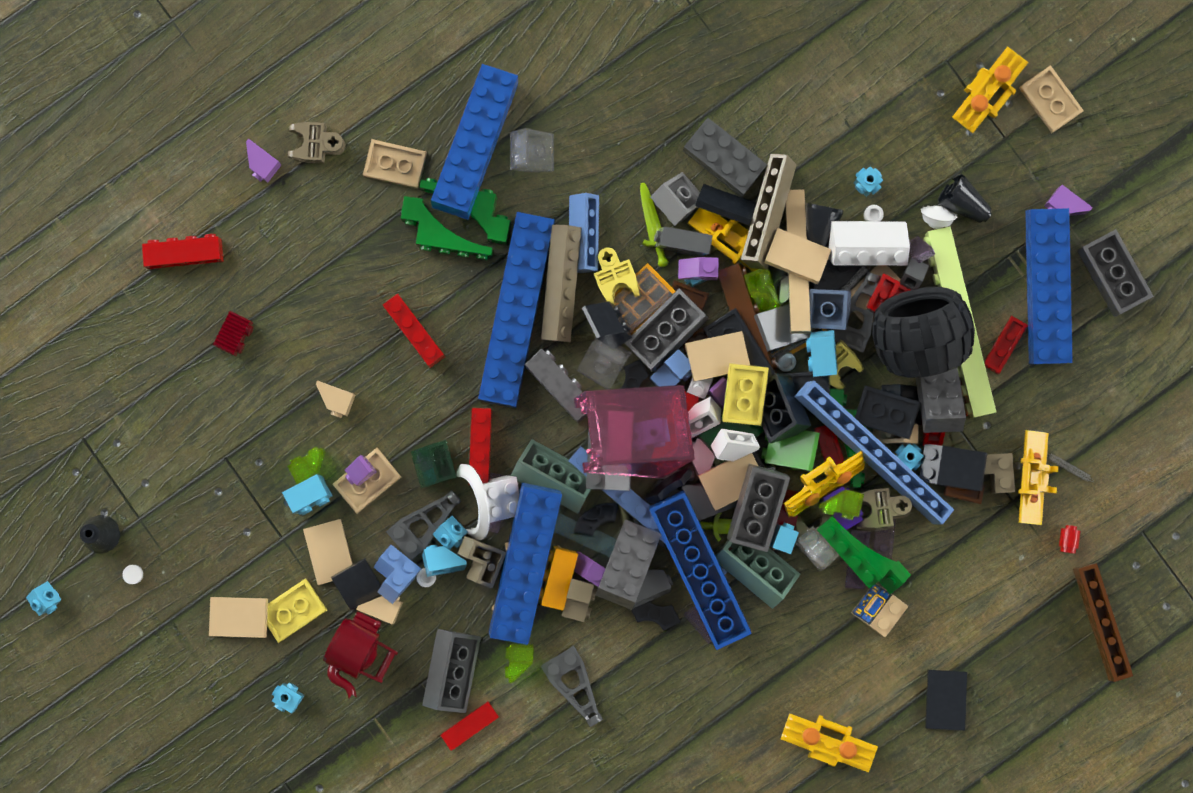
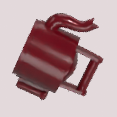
M357 612L353 620L345 618L342 621L323 658V661L329 665L327 670L329 680L336 686L345 689L348 699L352 696L357 698L356 691L352 683L343 678L339 671L356 680L360 675H363L382 684L386 671L394 656L398 654L395 650L378 641L380 634L377 631L381 622L361 612ZM379 645L386 649L388 653L374 677L364 671L375 661L377 646Z

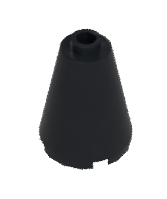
M962 173L957 174L952 178L954 182L951 185L947 184L938 198V205L978 223L986 222L992 215L990 212L991 207Z
M806 203L807 240L828 247L831 221H840L844 210Z
M105 515L91 517L80 530V538L85 547L94 553H106L113 550L119 543L121 536L117 522Z

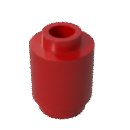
M1065 525V528H1061L1060 552L1076 554V549L1079 548L1081 531L1077 530V526Z

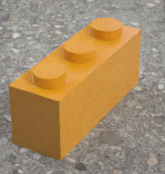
M553 546L552 551H549L547 560L549 565L545 569L544 584L539 595V603L542 606L564 611L567 593L578 557L576 551Z

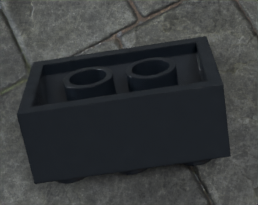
M776 373L767 379L762 426L769 443H775L796 436L811 426L803 404L795 398L798 392L791 375Z

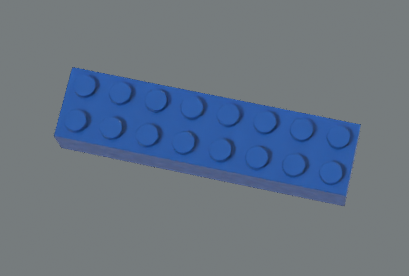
M484 64L481 65L431 198L432 208L467 220L469 219L518 87V75Z
M1069 208L1030 209L1025 211L1029 364L1072 363Z
M522 483L490 623V638L525 645L529 643L561 503L562 493L560 490Z
M683 490L649 506L654 521L716 650L752 634L685 491Z

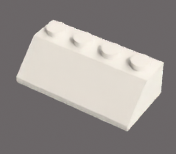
M831 221L829 249H831L828 259L833 265H908L910 244L907 223Z

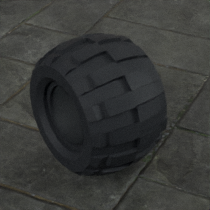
M944 287L914 289L887 299L875 310L872 332L874 344L881 362L890 373L907 378L938 375L960 366L972 354L975 336L973 318L966 302L963 301L961 294L957 293V291Z

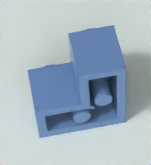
M678 349L650 377V380L665 396L668 393L672 395L679 388L677 384L682 379L686 381L692 376L688 358Z
M392 545L379 557L373 567L387 578L378 590V593L393 604L421 570L419 566Z

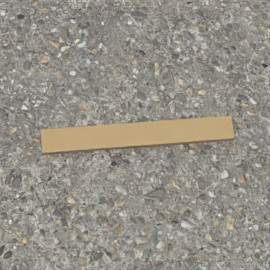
M789 190L785 204L786 231L807 239L804 190ZM788 273L791 334H810L809 281Z

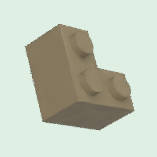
M1012 453L987 455L984 475H990L991 494L1015 492Z
M464 536L457 554L473 560L466 578L493 588L506 552Z
M571 579L564 611L562 612L563 617L584 622L585 618L589 619L592 608L588 607L590 600L594 601L597 589H594V584Z

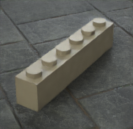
M770 154L741 260L750 268L768 269V264H765L764 261L775 233L780 226L797 165L788 155Z
M552 225L541 333L542 340L571 342L582 227Z

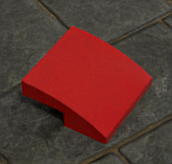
M883 273L866 308L875 314V310L884 301L897 294L910 291V289Z

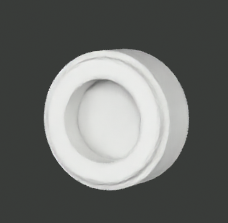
M870 205L864 211L865 221H881L883 219V210L878 205Z
M782 352L776 358L779 369L784 372L791 371L796 365V358L790 352Z
M129 565L123 571V579L128 584H137L143 578V570L137 565Z
M425 568L421 569L416 577L419 585L423 587H430L436 581V575L427 577Z

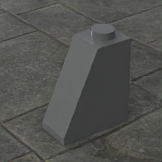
M662 227L656 231L654 242H656V248L697 258L709 254L713 235Z
M686 482L685 485L681 486L699 521L734 508L737 505L736 500L715 511L702 483Z
M648 570L633 608L670 593L673 582L669 574L666 575L664 570Z

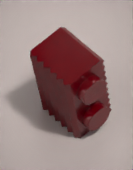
M229 311L213 345L234 356H237L238 353L241 354L245 347L243 342L246 336L249 337L254 329L252 326L253 322Z

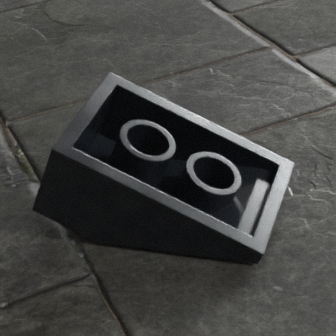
M925 444L920 478L928 485L982 491L988 453Z

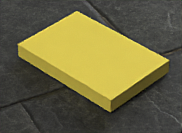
M729 363L722 416L723 422L761 426L768 367Z
M305 578L268 603L267 627L277 642L280 643L328 610L307 578Z

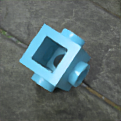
M871 166L867 170L862 168L855 175L857 177L854 181L855 188L866 197L870 193L874 195L882 188L880 186L883 181L881 178L882 174L876 168L873 169Z
M908 443L905 446L902 444L895 451L896 456L911 470H916L922 464V450L914 443L912 445ZM908 453L913 456V460H908Z
M451 516L439 526L433 535L445 548L450 550L454 546L458 548L461 545L463 537L468 531Z
M48 581L33 589L26 597L31 608L39 616L44 613L49 615L58 608L56 605L61 601L58 592L53 589Z
M290 682L288 684L284 683L281 686L277 685L272 695L274 698L272 702L275 703V707L280 711L285 712L287 710L293 713L305 695L297 691L299 688Z

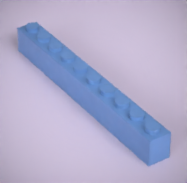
M815 381L806 382L795 395L799 402L856 454L861 451L864 461L902 496L908 497L912 505L932 524H943L954 511L947 502Z

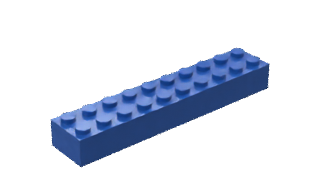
M520 212L516 213L478 397L479 401L517 408L550 250L552 225H555L554 219Z

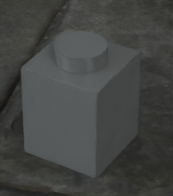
M911 258L902 274L900 284L910 290L918 289L923 282L929 265Z

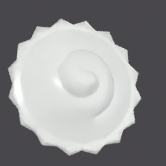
M928 205L927 207L923 206V209L921 208L923 220L935 229L948 227L957 218V214L942 206Z

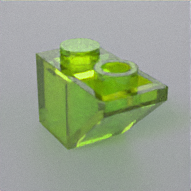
M761 268L744 275L749 293L761 313L780 307L769 270Z
M314 447L307 451L308 455L303 458L298 456L290 461L291 464L287 467L296 484L316 474L319 475L326 453L324 448Z
M844 489L820 503L818 508L823 509L822 513L834 515V512L842 514V518L853 520V517H859L864 494Z
M510 643V647H506V659H509V667H505V678H509L508 683H513L533 664L534 644Z

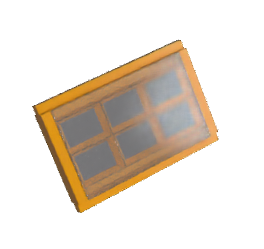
M648 263L635 274L638 280L640 296L635 297L634 293L625 287L620 288L615 293V306L618 305L622 309V317L630 325L631 335L676 292Z

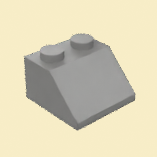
M681 172L663 183L650 198L675 226L699 208L695 204L700 192L686 175Z

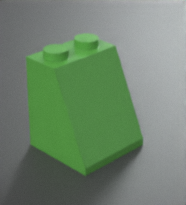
M804 430L796 436L775 443L767 441L766 448L763 447L761 459H764L763 464L806 473L811 472L820 433Z

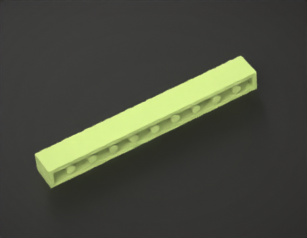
M951 226L928 231L923 240L925 248L929 249L930 256H928L930 267L934 269V284L938 285V287L952 289L961 294L963 301L966 302L972 314ZM975 323L972 354L964 363L957 367L962 383L960 385L962 396H965L967 403L964 405L967 415H970V419L996 413Z

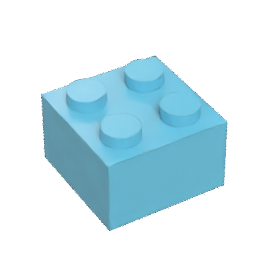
M834 330L811 332L810 338H807L806 341L807 352H811V357L808 360L809 372L813 371V377L837 375L838 366Z
M318 474L282 492L292 513L299 515L311 512L313 510L311 507L315 505L322 506L330 502L329 498L333 496L323 476Z

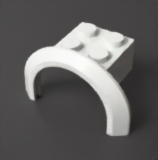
M460 464L457 477L466 479L471 485L477 500L479 514L476 528L466 529L468 531L467 534L474 540H483L488 534L490 523L515 516L519 499L517 477L506 475L489 479L488 483H482L473 467L467 464Z

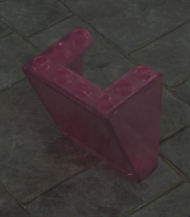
M684 386L584 391L574 398L575 408H583L581 409V414H587L591 448L586 452L588 455H591L590 462L582 463L584 473L664 478L695 460Z

